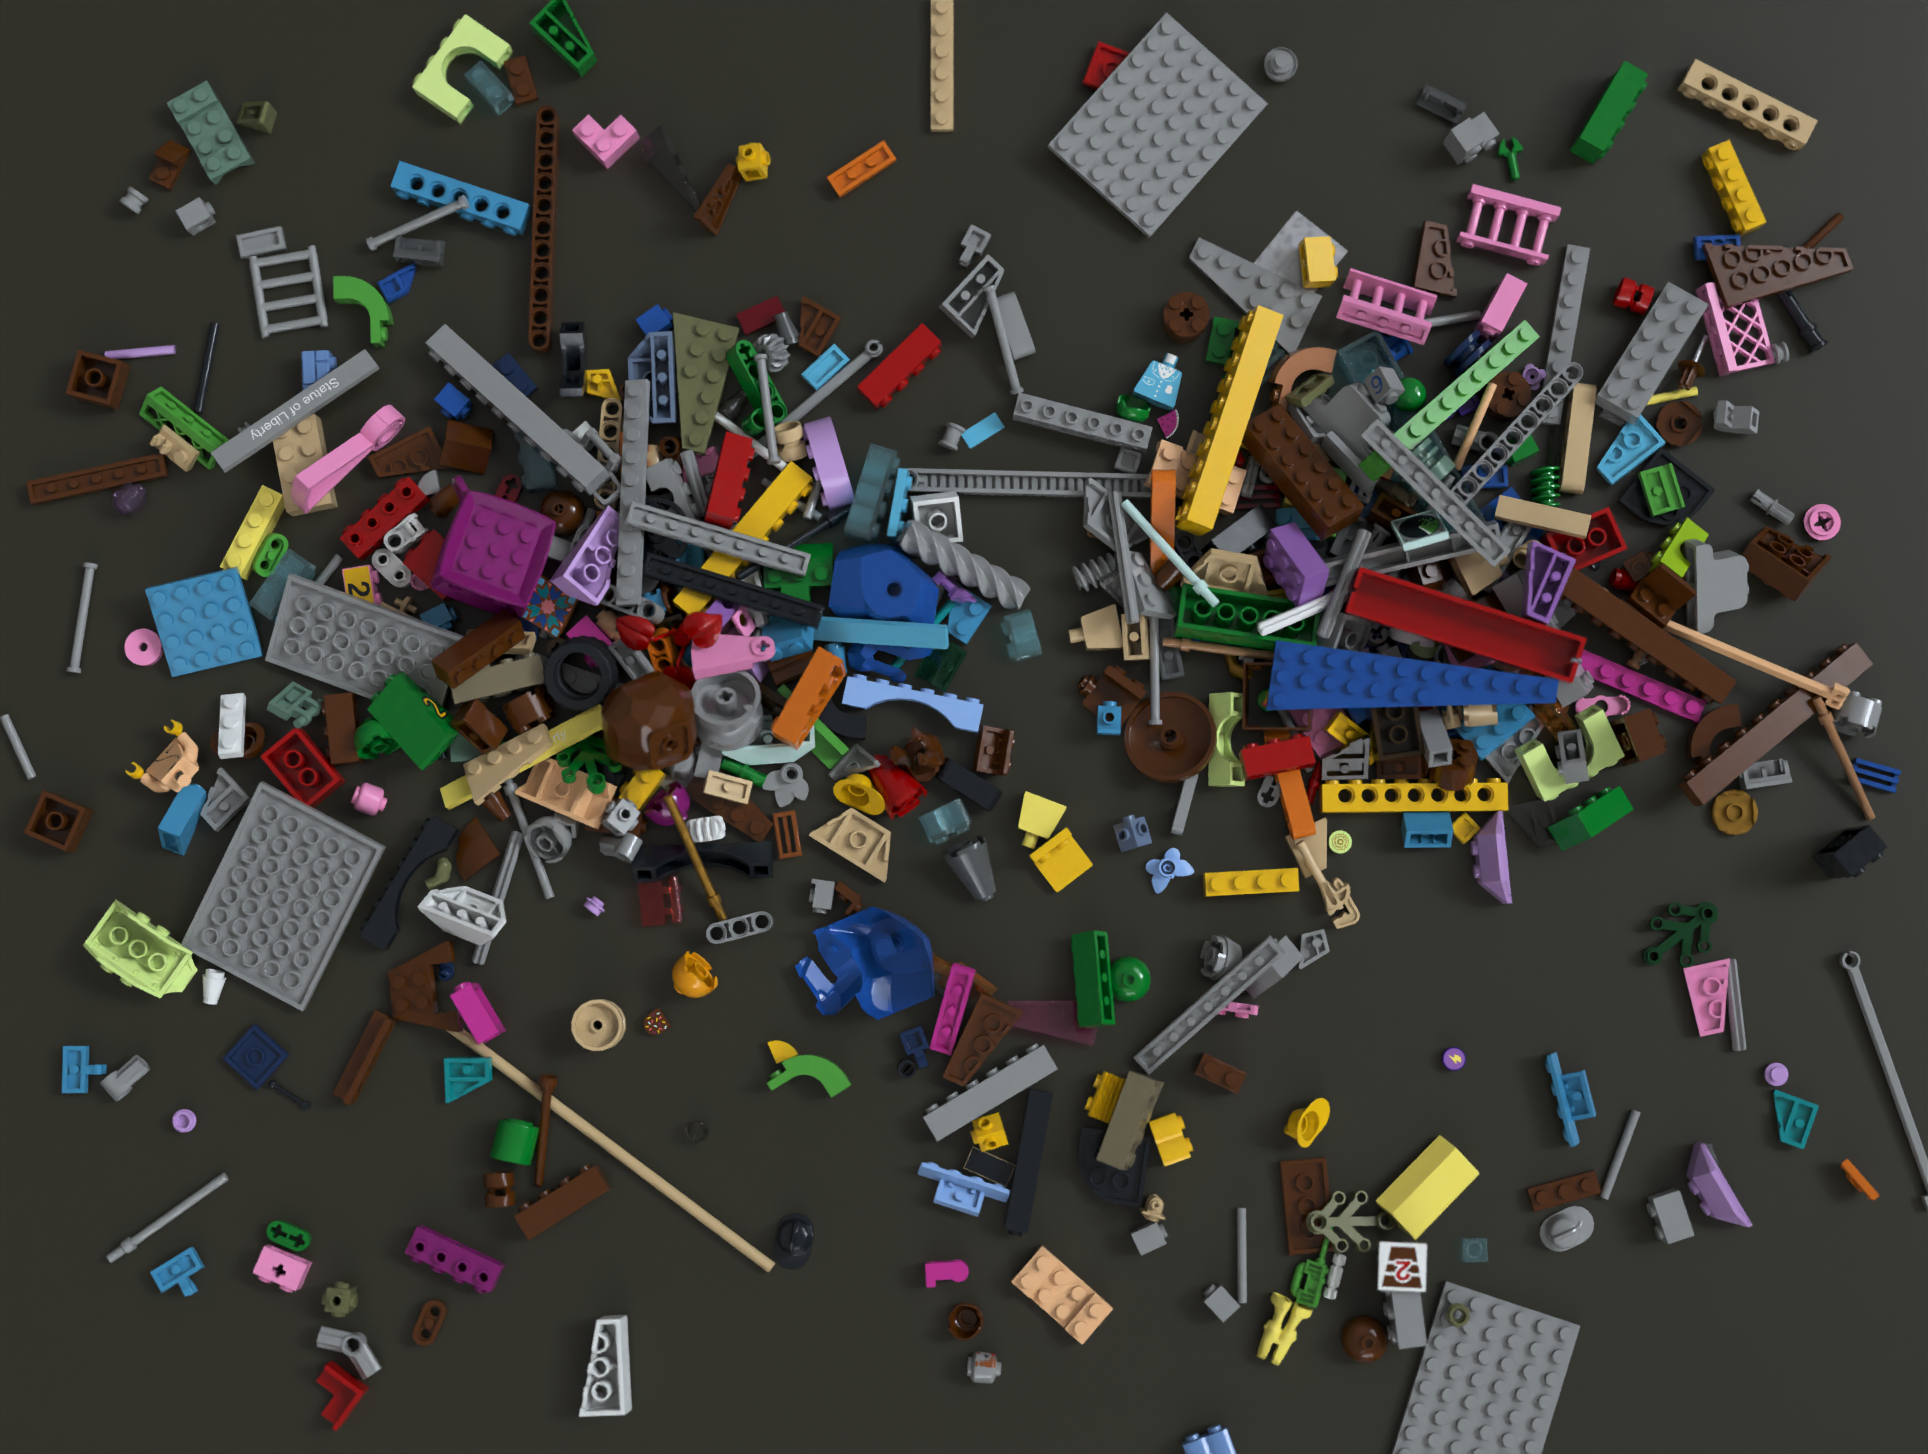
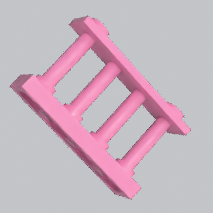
M1473 184L1467 195V199L1472 200V203H1474L1466 233L1460 232L1455 242L1461 243V246L1466 248L1478 247L1523 259L1533 266L1544 265L1549 255L1541 253L1547 227L1551 221L1555 222L1559 217L1561 207ZM1485 204L1492 205L1496 209L1488 239L1475 235L1481 209ZM1507 210L1515 211L1518 215L1510 244L1497 241L1503 215ZM1529 215L1538 217L1540 221L1532 250L1519 247L1525 221Z
M1350 268L1343 286L1344 289L1350 290V296H1343L1336 318L1424 345L1432 326V322L1424 320L1425 314L1430 316L1438 295ZM1359 294L1372 297V302L1359 300ZM1381 300L1394 304V309L1391 310L1380 306ZM1403 307L1416 311L1415 317L1402 313Z

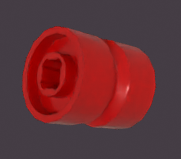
M1623 277L1617 287L1612 304L1623 309L1630 307L1632 312L1644 315L1652 300L1654 287L1643 283L1638 286L1635 280ZM1637 293L1638 295H1637L1636 300H1635V301L1632 300L1633 297H1634V294Z

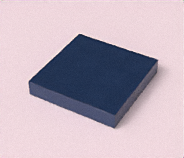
M253 1024L222 1059L250 1085L259 1090L290 1054L257 1024Z

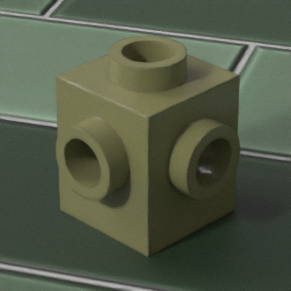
M335 1282V1284L327 1287V1291H324L322 1296V1305H325L324 1312H331V1316L345 1317L346 1314L352 1312L358 1303L357 1286H349L348 1282ZM337 1297L341 1299V1304H336Z

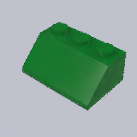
M833 543L800 544L794 548L795 550L811 554L804 578L766 566L763 567L764 588L781 591V585L809 584L811 590L831 589L834 571Z

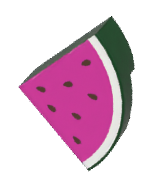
M1177 409L1156 419L1166 441L1175 434L1179 426V413Z

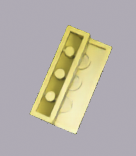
M1439 1135L1381 1194L1376 1203L1395 1219L1403 1231L1416 1240L1479 1175V1172L1455 1146Z

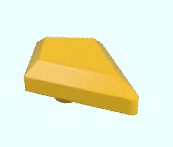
M610 369L586 370L588 394L605 399L616 398L621 402Z

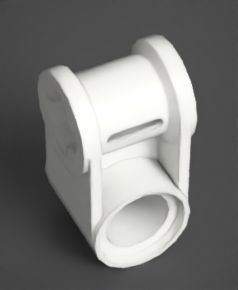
M416 513L410 514L400 524L386 533L384 544L392 553L401 554L412 545L419 542L421 537L429 531L428 528H424L419 522ZM395 537H400L401 544L397 547H391V540Z

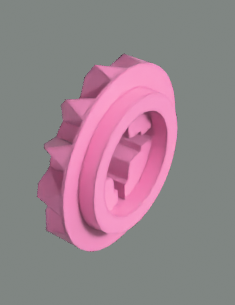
M1818 504L1806 511V515L1802 520L1805 526L1804 530L1807 531L1811 538H1815L1818 541L1829 540L1834 537L1841 525L1838 512L1826 504ZM1818 517H1820L1821 520L1829 519V521H1827V523L1824 524V529L1822 528V526H1814V524H1816V522L1819 521Z

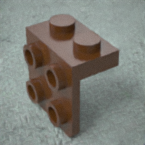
M1109 665L1098 680V684L1093 692L1086 696L1082 704L1097 716L1098 705L1103 706V701L1117 702L1116 706H1121L1122 727L1147 692L1143 690L1145 686L1138 680L1133 679L1131 681L1125 677L1126 672L1117 665L1114 667ZM1108 713L1105 715V719L1111 722L1114 716Z

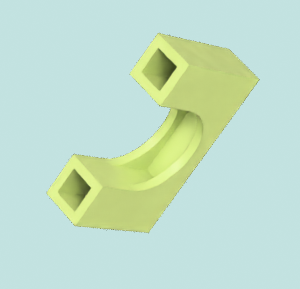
M466 14L462 19L460 18L455 22L453 32L449 37H445L442 40L439 51L428 59L427 67L415 77L414 85L412 86L417 95L459 124L462 123L473 108V104L469 98L447 83L446 71L450 62L459 55L471 53L482 57L500 70L504 65L503 61H507L513 53L510 44Z
M1593 704L1574 715L1585 739L1589 778H1592L1603 768L1617 764L1619 759L1625 755L1603 709ZM1535 738L1514 749L1536 796L1543 801L1554 800L1559 796V793L1578 786L1579 782L1565 783L1564 775L1559 776L1558 768L1553 766L1544 745Z

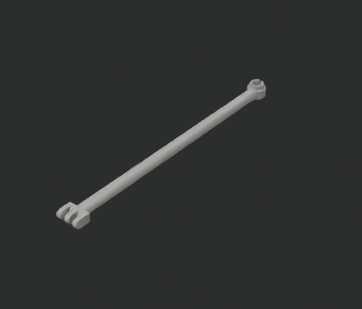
M878 340L868 341L862 353L778 424L788 421H799L871 359H879L883 354L882 344ZM872 345H878L876 351H871L869 348ZM764 434L757 441L767 448L766 434ZM754 451L753 459L758 455L756 451ZM713 478L704 485L707 497L712 493L710 488Z
M1854 951L1843 952L1839 957V962L1848 971L1927 1194L1922 1195L1921 1198L1928 1212V1159L1858 967L1860 965V956ZM1847 956L1851 957L1850 964L1845 963V958Z

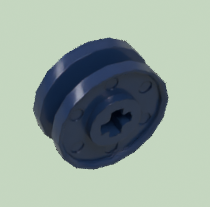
M1479 329L1462 341L1443 362L1446 367L1455 361L1459 364L1453 373L1456 377L1460 376L1474 364L1492 344L1489 339L1480 345L1476 342L1482 334Z

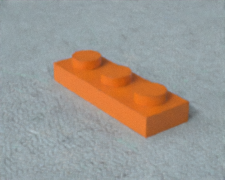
M883 140L829 175L827 180L839 198L895 163L896 158Z

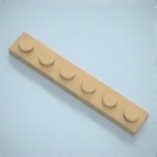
M931 0V132H953V0Z

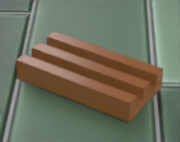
M796 811L773 813L772 817L779 859L802 856ZM787 816H791L797 852H792ZM778 817L783 819L788 851L786 854H783Z

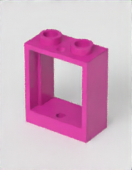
M464 982L454 988L455 993L450 995L478 1044L487 1043L506 1031L478 983Z

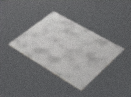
M1296 211L1254 264L1303 287L1298 244L1304 237H1323L1328 235ZM1331 238V243L1335 246V256L1333 259L1334 266H1336L1348 250ZM1306 288V289H1308V290H1310V291H1312V292L1315 293V291H1316L1318 288Z

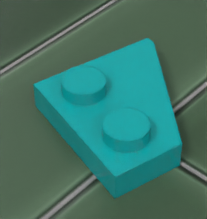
M492 1057L444 1058L445 1103H450L492 1081Z
M1774 1089L1773 1097L1779 1140L1804 1150L1819 1105Z

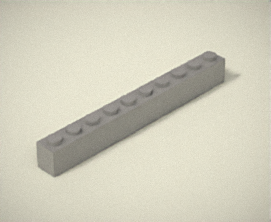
M446 324L425 342L430 350L428 354L436 362L441 360L445 364L444 369L451 376L457 375L461 379L459 382L468 391L473 389L477 393L475 395L476 398L483 405L488 403L492 407L491 411L500 420L504 417L509 422L507 424L508 427L515 434L520 432L525 436L523 440L532 449L536 446L541 451L539 453L540 456L547 463L552 461L557 465L555 469L564 478L568 475L573 480L571 482L572 485L579 492L584 490L591 495L609 477L603 465Z

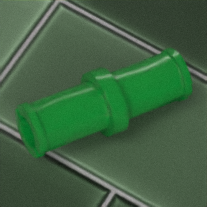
M727 756L724 757L720 765V769L738 778L752 781L759 788H762L767 774H763L750 768L749 765L737 762Z

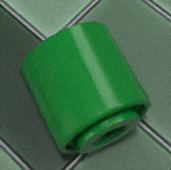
M508 1117L505 1120L499 1119L490 1157L517 1164L531 1165L539 1127L533 1126L532 1122Z

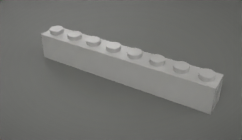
M1495 520L1483 522L1502 541L1498 523ZM1453 529L1448 530L1449 539L1408 551H1404L1399 542L1366 549L1359 567L1384 574L1478 551L1461 534ZM1348 554L1323 559V562L1330 570L1325 587L1337 584Z

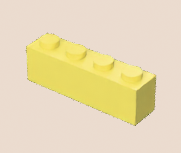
M264 485L261 486L220 565L221 568L228 569L238 566L241 578L248 580L253 570L252 562L264 538L273 532L285 509L282 494Z

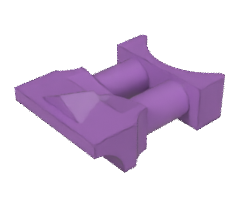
M939 570L932 578L937 585L943 586L949 592L947 595L952 601L966 603L967 601L975 603L977 601L970 592L959 586L955 576H948Z

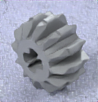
M777 333L764 334L753 343L757 354H767L766 367L768 373L781 371L789 363L787 359L791 355L787 352L789 345H784V338L778 337Z

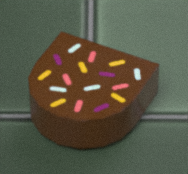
M660 1007L649 1013L644 1019V1028L651 1035H659L672 1027Z

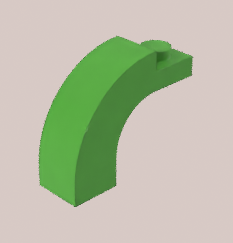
M333 276V299L338 304H358L367 308L370 314L371 344L375 348H385L384 341L388 340V330L384 325H393L392 313L385 299L373 286L361 279L350 276Z
M812 1054L798 1055L783 1061L782 1064L786 1071L777 1070L769 1076L771 1080L767 1082L772 1091L795 1076L810 1075L817 1078L824 1085L831 1098L852 1085L847 1075L837 1064L825 1057Z

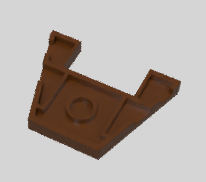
M445 941L388 972L393 1019L453 1032L463 1031L462 1016L459 1011L438 1012L433 965L455 962L453 941Z

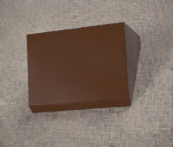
M447 420L439 465L484 475L491 452L493 430Z

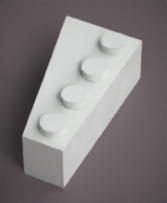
M627 1315L603 1316L596 1322L591 1349L592 1355L588 1364V1376L583 1391V1402L579 1417L625 1415L632 1410Z

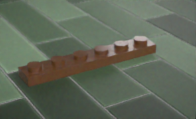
M159 453L26 481L30 504L37 505L169 476L165 455Z

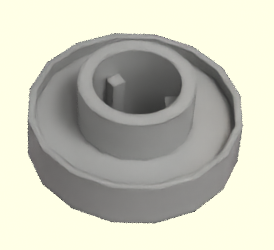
M1285 47L1272 49L1264 60L1266 75L1276 82L1289 80L1294 76L1297 69L1298 61L1296 55Z

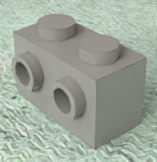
M1581 729L1557 732L1559 745L1555 746L1557 759H1561V761L1557 762L1559 776L1564 775L1566 784L1589 781Z
M1672 1188L1647 1197L1649 1203L1646 1204L1649 1215L1655 1219L1657 1226H1654V1231L1659 1240L1670 1244L1695 1236L1680 1190Z

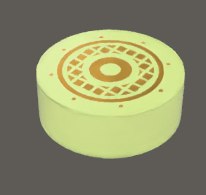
M1335 831L1328 838V846L1334 853L1342 854L1351 848L1352 839L1345 831Z

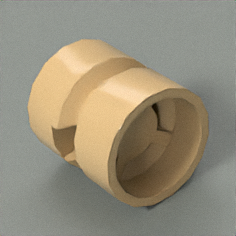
M788 421L774 426L776 443L779 444L777 446L778 457H781V460L784 462L796 461L808 455L806 442L801 440L804 435L801 422Z

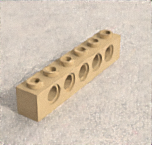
M1697 59L1689 66L1678 87V90L1682 91L1684 96L1703 102V105L1707 108L1723 112V115L1727 118L1743 122V125L1749 129H1757L1763 132L1764 136L1769 139L1781 141L1785 147L1791 150L1799 151L1806 145L1818 121ZM1701 83H1707L1710 90H1705ZM1722 93H1727L1730 96V100H1725L1722 97ZM1742 103L1748 104L1751 110H1745ZM1763 113L1768 114L1771 118V121L1765 120L1763 118ZM1783 123L1788 124L1791 128V131H1786L1783 127Z

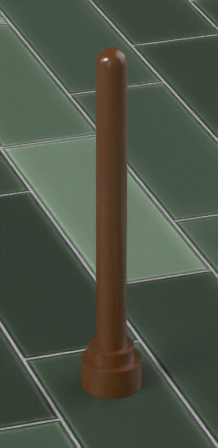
M539 1075L538 1086H540L542 1091L534 1177V1184L537 1187H541L544 1182L551 1095L558 1082V1077L555 1075Z

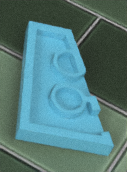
M1640 415L1635 425L1628 422L1624 425L1596 470L1612 486L1663 447L1666 442L1646 419Z

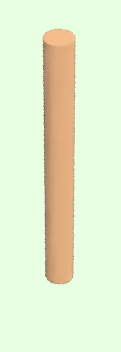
M1488 382L1454 461L1456 464L1454 469L1460 471L1496 390L1497 385Z

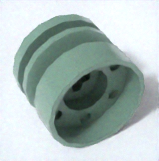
M1428 437L1410 451L1441 481L1456 464L1447 455L1436 460L1433 456L1439 447L1435 446L1428 452L1425 448L1432 442ZM1411 486L1410 490L1421 500L1423 497Z

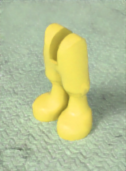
M1273 1292L1270 1300L1275 1307L1273 1319L1268 1320L1264 1324V1332L1256 1356L1265 1360L1272 1343L1277 1346L1273 1351L1270 1363L1279 1366L1292 1342L1296 1341V1327L1303 1319L1309 1318L1313 1310L1306 1305L1294 1302L1290 1318L1286 1326L1281 1328L1283 1319L1290 1309L1292 1301L1282 1294Z

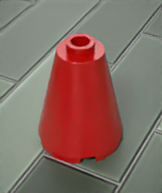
M877 754L874 758L881 765L868 770L876 790L885 801L887 815L893 820L895 819L894 815L897 814L899 817H902L921 803L919 800L921 795L926 797L928 791L900 766L895 765L888 756Z

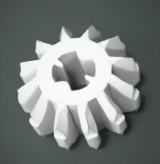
M719 815L690 819L686 822V827L694 843L717 840L725 836V823L723 822V817Z

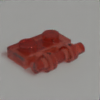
M678 876L669 877V886L663 887L662 879L658 882L638 883L642 927L666 924V915L670 914L673 916V923H682V913H684V910L680 903L679 893L682 890L681 885L678 884ZM664 894H670L672 907L665 908Z

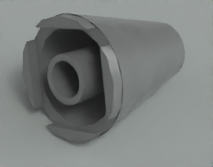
M984 835L976 836V841L972 842L970 838L949 847L947 849L948 853L943 852L942 855L975 900L985 902L994 897L993 893L996 892L986 839Z

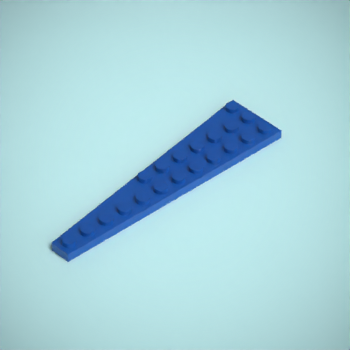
M1276 640L1266 710L1556 703L1559 679Z

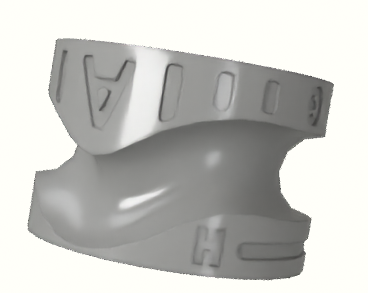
M742 670L698 679L695 682L691 693L694 699L697 718V735L702 742L717 750L732 751L744 748L757 739L763 728L764 716L760 703V687L752 675Z

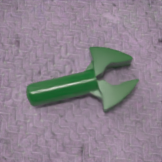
M1512 137L1510 139L1512 145L1510 152L1506 148L1505 138H1503L1497 151V157L1504 156L1507 158L1511 180H1519L1520 174L1516 155L1523 151V147L1516 138Z

